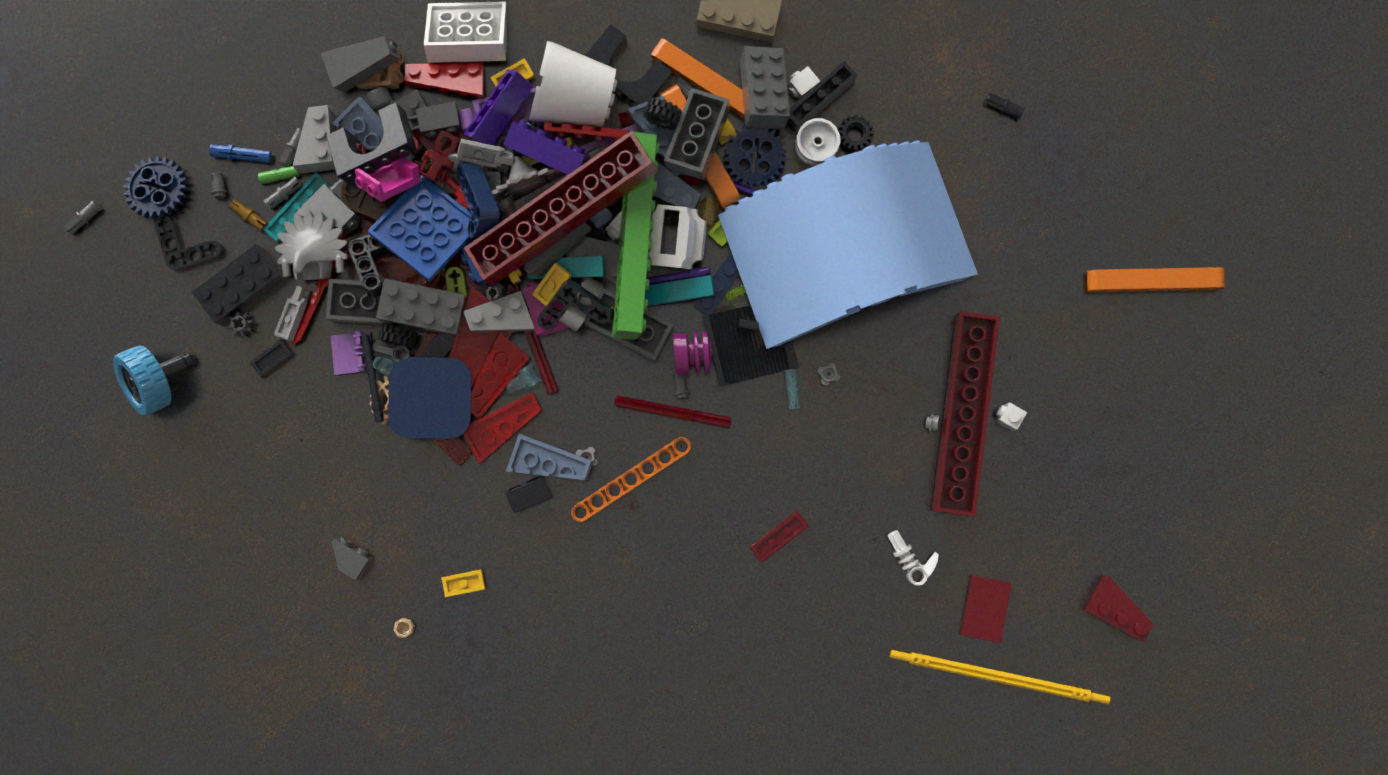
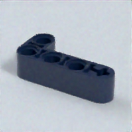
M459 163L456 171L457 179L472 214L468 223V235L470 238H479L498 224L499 208L481 165Z

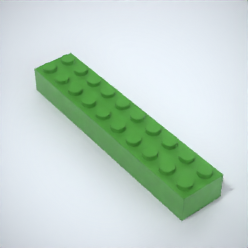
M633 132L658 168V161H655L660 145L659 142H656L657 135ZM654 174L623 195L612 338L636 340L642 335V331L646 329V319H643V314L647 310L648 299H645V292L649 288V279H646L647 271H650L651 259H648V252H651L652 239H649V235L653 231L654 220H651V213L655 209V200H652V196L656 192L657 181L653 180Z

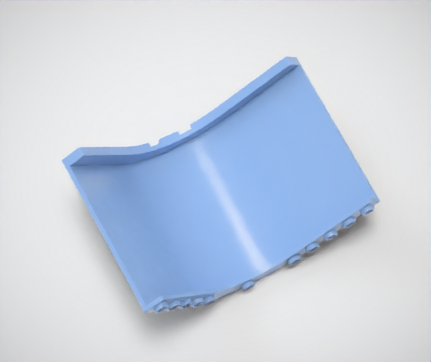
M917 140L910 144L907 141L899 145L898 143L888 146L882 144L877 147L871 145L862 151L838 158L836 156L824 159V163L795 175L791 173L781 177L782 181L768 184L767 189L755 191L752 193L753 196L751 198L746 197L739 200L738 205L728 206L725 208V212L718 215L756 321L759 322V329L766 349L780 346L834 321L859 312L860 308L862 309L870 305L874 306L899 295L901 297L961 282L978 275L929 142L920 143V140Z

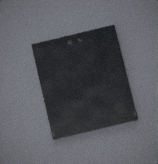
M751 305L702 316L711 342L712 358L719 386L799 367L792 340L780 346L766 349L765 343L761 346L758 331H756L760 345L758 350L755 334L752 332L756 348L755 353L751 333L736 329V323L739 319L747 320L748 317L749 321L757 322Z

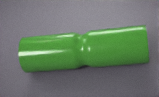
M293 166L258 173L261 185L276 182L280 179L285 180L294 176H300Z

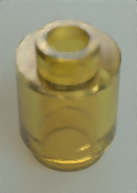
M704 197V200H700L698 215L707 221V227H714L715 222H717L719 202L716 201V198Z

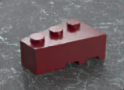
M1102 576L1084 611L1128 636L1145 643L1154 624L1109 576Z

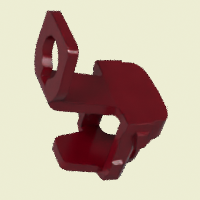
M443 130L439 133L434 143L435 150L433 151L428 148L424 154L425 158L419 167V172L425 178L437 183H442L446 179L449 170L452 171L455 163L448 159V155L454 151L458 138ZM443 137H448L452 141L450 148L444 151L440 150V140ZM430 158L432 165L428 173H425L422 170ZM442 167H446L441 179H436Z

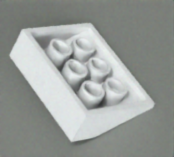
M506 2L428 3L424 38L427 62L506 61Z

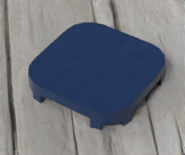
M408 357L397 361L391 368L389 375L388 420L392 430L404 438L453 439L464 434L471 420V374L466 364L459 359Z

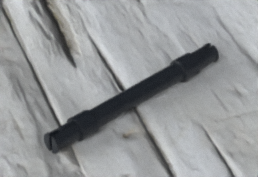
M370 335L361 336L362 349L371 391L372 410L375 422L378 423L384 421L373 359V347Z

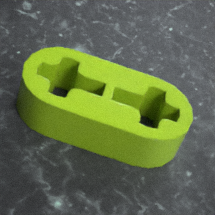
M460 267L449 268L446 272L448 292L456 293V287H458L459 293H463L467 300L468 293L464 271ZM453 270H456V273H460V277L457 278L458 284L456 285L455 279L450 277V274H453Z

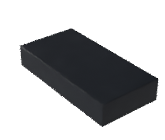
M281 338L249 363L263 379L295 354L284 339Z

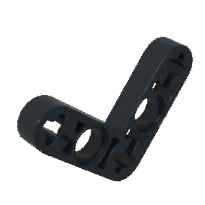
M164 215V219L158 217L155 220V229L165 263L171 270L182 271L223 256V245L214 240L183 249L174 220ZM163 221L169 223L168 225H166L167 231L172 234H167L166 229L161 227V225L164 224ZM174 238L175 246L168 249L166 241ZM213 245L218 248L217 250H215L216 254H213L211 252L204 253V251L202 250L203 248L205 251L212 250ZM193 251H199L200 257L196 261H192L190 258ZM175 257L179 260L186 259V261H179L177 263L178 266L172 264L175 261Z
M567 280L561 284L538 317V325L544 330L552 329L570 305H573L595 321L606 323L611 318L612 308L576 282ZM572 288V292L566 293V289ZM582 298H589L591 305L585 306L580 300ZM560 301L564 307L556 309L553 306V302ZM603 310L606 311V314H603L602 316L599 315V313ZM551 312L553 314L551 320L546 323L544 318L546 319Z

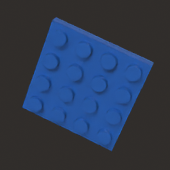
M421 175V183L407 189L371 226L368 234L430 282L471 239L468 235V223L472 214Z

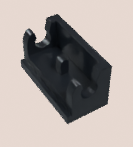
M542 475L505 491L513 513L551 498L549 488Z

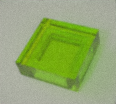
M740 285L727 292L725 299L730 303L745 295L746 290L743 285Z

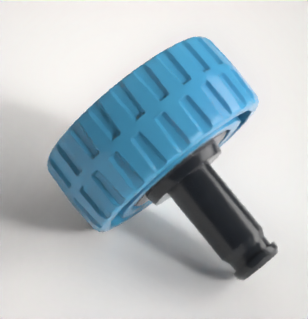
M136 346L117 354L113 359V367L119 385L129 403L141 415H149L168 406L171 403V391L167 378L194 366L193 358L189 353H184L182 356H176L159 364L153 354L144 346Z

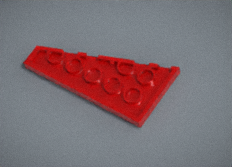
M472 287L464 311L491 301ZM463 313L459 336L455 337L449 358L459 359L466 364L470 370L472 387L498 332H471ZM498 331L507 339H509V337L513 333L509 331Z

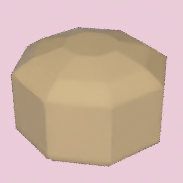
M401 618L395 622L393 630L397 637L407 638L413 634L415 625L411 619Z

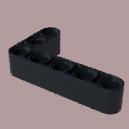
M368 234L351 241L349 251L366 294L369 297L375 298L381 295L383 285L373 260L392 252L383 245L374 246L379 242ZM363 249L361 253H355L357 250ZM370 266L368 270H362L363 267ZM372 283L377 284L375 287H368Z

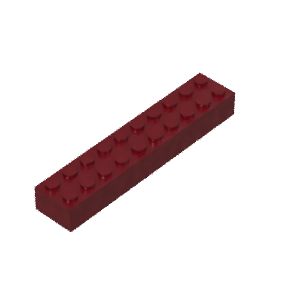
M630 131L464 249L482 279L491 286H494L659 170L639 139Z
M962 311L956 314L932 511L976 517L1000 322L999 316Z

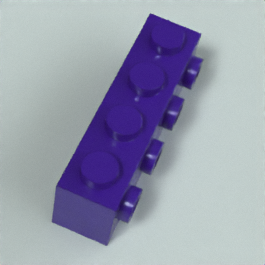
M508 69L466 129L464 135L472 141L495 146L497 138L507 129L508 122L518 113L519 106L529 97L533 85L517 71Z
M523 120L512 122L503 144L567 175L585 164L590 155L585 153L584 148L577 145L571 147L567 145L566 140L560 137L555 139L549 137V132L539 128L534 130L530 128V123Z

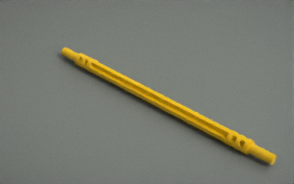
M895 650L890 652V658L907 661L909 664L1085 702L1110 703V696L1091 693L1087 689L911 652V654Z

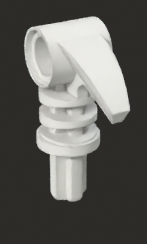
M895 530L889 533L888 538L896 550L893 555L900 558L899 564L903 563L902 569L907 570V580L917 586L923 585L934 571L939 554L934 552L926 564L921 565L918 559L914 560L915 553H910L912 549L911 544H905L899 531ZM919 570L922 577L919 581L915 582L912 579V574L914 571Z

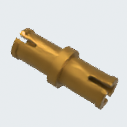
M238 199L233 200L234 204L230 203L228 208L242 217V221L250 223L260 232L264 231L262 230L263 226L265 227L269 222L257 215L254 209H249Z

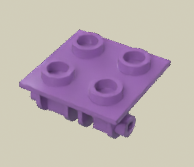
M354 331V333L331 336L334 375L367 371L361 336L370 335L371 341L370 331Z

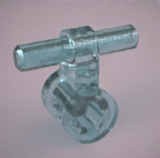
M530 364L517 372L518 376L507 384L504 393L510 396L524 387L530 390L543 380L541 377L538 378L533 370L534 366Z

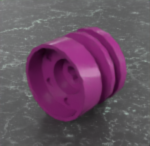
M702 331V340H698L697 332H694L693 341H688L686 332L673 333L676 375L689 374L690 365L695 366L696 373L698 374L700 373L699 364H704L705 373H710L712 351L707 331Z

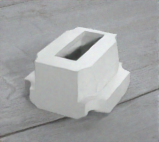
M657 204L656 210L651 214V220H654L653 231L649 235V239H652L651 252H648L651 265L692 269L694 263L703 260L707 221L699 217L697 209ZM667 210L680 211L675 255L660 254L664 213Z

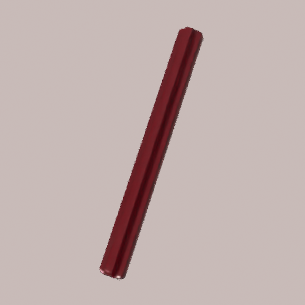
M511 283L507 286L510 295L521 291L518 283L515 285ZM524 331L547 394L556 393L558 388L539 337L535 331Z
M616 396L614 405L617 407L730 428L732 421L731 417L623 396Z

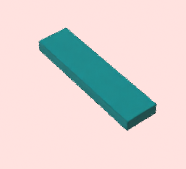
M315 172L262 230L279 244L281 240L277 234L287 233L284 222L294 224V214H297L296 212L323 184L327 187L331 184Z
M605 256L560 258L556 262L572 274L571 278L605 276ZM549 268L540 278H538L534 274L530 276L527 273L528 279H543L551 268Z
M711 275L649 285L648 291L645 292V299H648L647 306L715 296Z

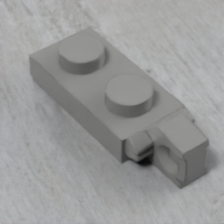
M461 139L456 155L457 160L494 168L501 166V164L512 166L514 161L513 153L505 151L502 147Z
M297 286L294 295L290 299L287 298L274 333L275 336L293 342L308 302L310 290Z

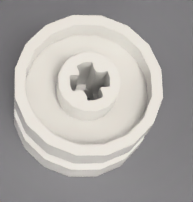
M813 118L805 122L800 127L795 139V152L798 158L804 164L814 167L824 163V159L835 156L840 145V134L837 127L823 118Z

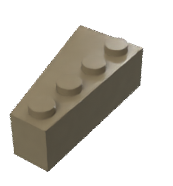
M702 0L697 16V27L773 43L782 0Z

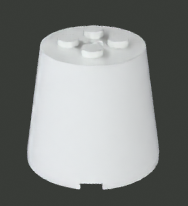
M547 41L540 69V75L543 76L541 87H536L529 120L602 128L605 119L608 120L611 108L608 106H612L615 94L612 91L615 92L617 80L615 79L616 69L561 45Z

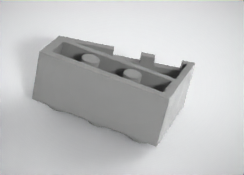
M328 105L308 107L293 162V167L299 174L335 170L326 136L335 132V125L332 124L334 122V113Z
M521 291L463 311L471 332L535 331Z

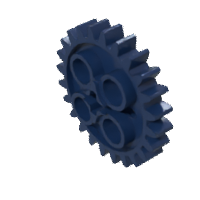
M742 125V132L735 129L737 136H729L732 142H725L729 150H723L724 153L728 154V157L723 158V161H729L725 168H732L729 175L736 174V182L742 179L743 186L748 181L750 188H752L754 183L760 188L761 182H764L767 186V179L770 178L772 181H775L773 175H781L778 169L785 168L781 161H787L785 157H782V154L786 153L787 150L781 149L785 142H778L781 135L773 136L776 131L775 129L768 132V128L746 129ZM759 138L757 153L760 154V158H756L755 172L751 173L753 158L750 157V153H754L755 139ZM744 139H750L752 142V146L748 150H744L741 147ZM765 141L771 143V150L768 152L761 150V144ZM741 159H748L749 167L747 169L739 168L738 164ZM762 161H766L769 164L768 170L765 172H761L758 169V165Z
M156 156L155 161L148 157V163L141 160L142 166L139 167L135 164V172L128 171L132 175L131 178H125L129 182L123 185L128 190L123 193L127 197L125 202L130 205V209L146 219L150 216L153 220H156L157 215L164 219V213L171 216L172 209L178 211L177 204L183 205L180 201L181 198H187L183 193L189 191V188L185 186L189 183L184 178L186 173L173 160L170 161L166 157L162 160L159 156Z

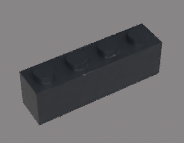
M843 61L789 109L790 117L787 123L798 133L800 127L805 122L815 118L856 81L857 74Z

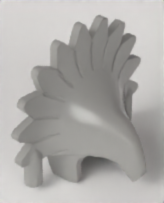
M514 156L506 184L496 186V190H493L492 194L495 201L506 193L507 195L512 194L515 199H519L547 184L546 179L553 181L562 176L563 172L554 168L551 170L545 168L538 171L519 156Z
M306 210L304 219L299 214H294V224L284 222L287 233L277 234L283 244L275 247L276 251L283 254L277 261L278 264H282L283 277L291 276L290 264L292 263L296 281L330 278L332 260H336L337 273L345 272L344 259H348V255L341 251V249L347 246L348 242L339 239L343 232L342 228L333 229L334 218L324 221L323 212H318L313 217L312 212Z

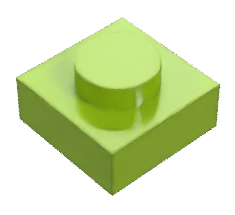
M719 220L707 235L720 247H723L728 241Z

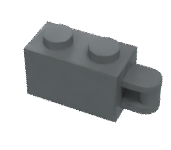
M456 102L416 109L417 115L407 117L411 132H421L423 137L426 136L427 138L437 137L442 130L449 134H455L458 132L457 130H462ZM418 121L419 125L414 126V122Z

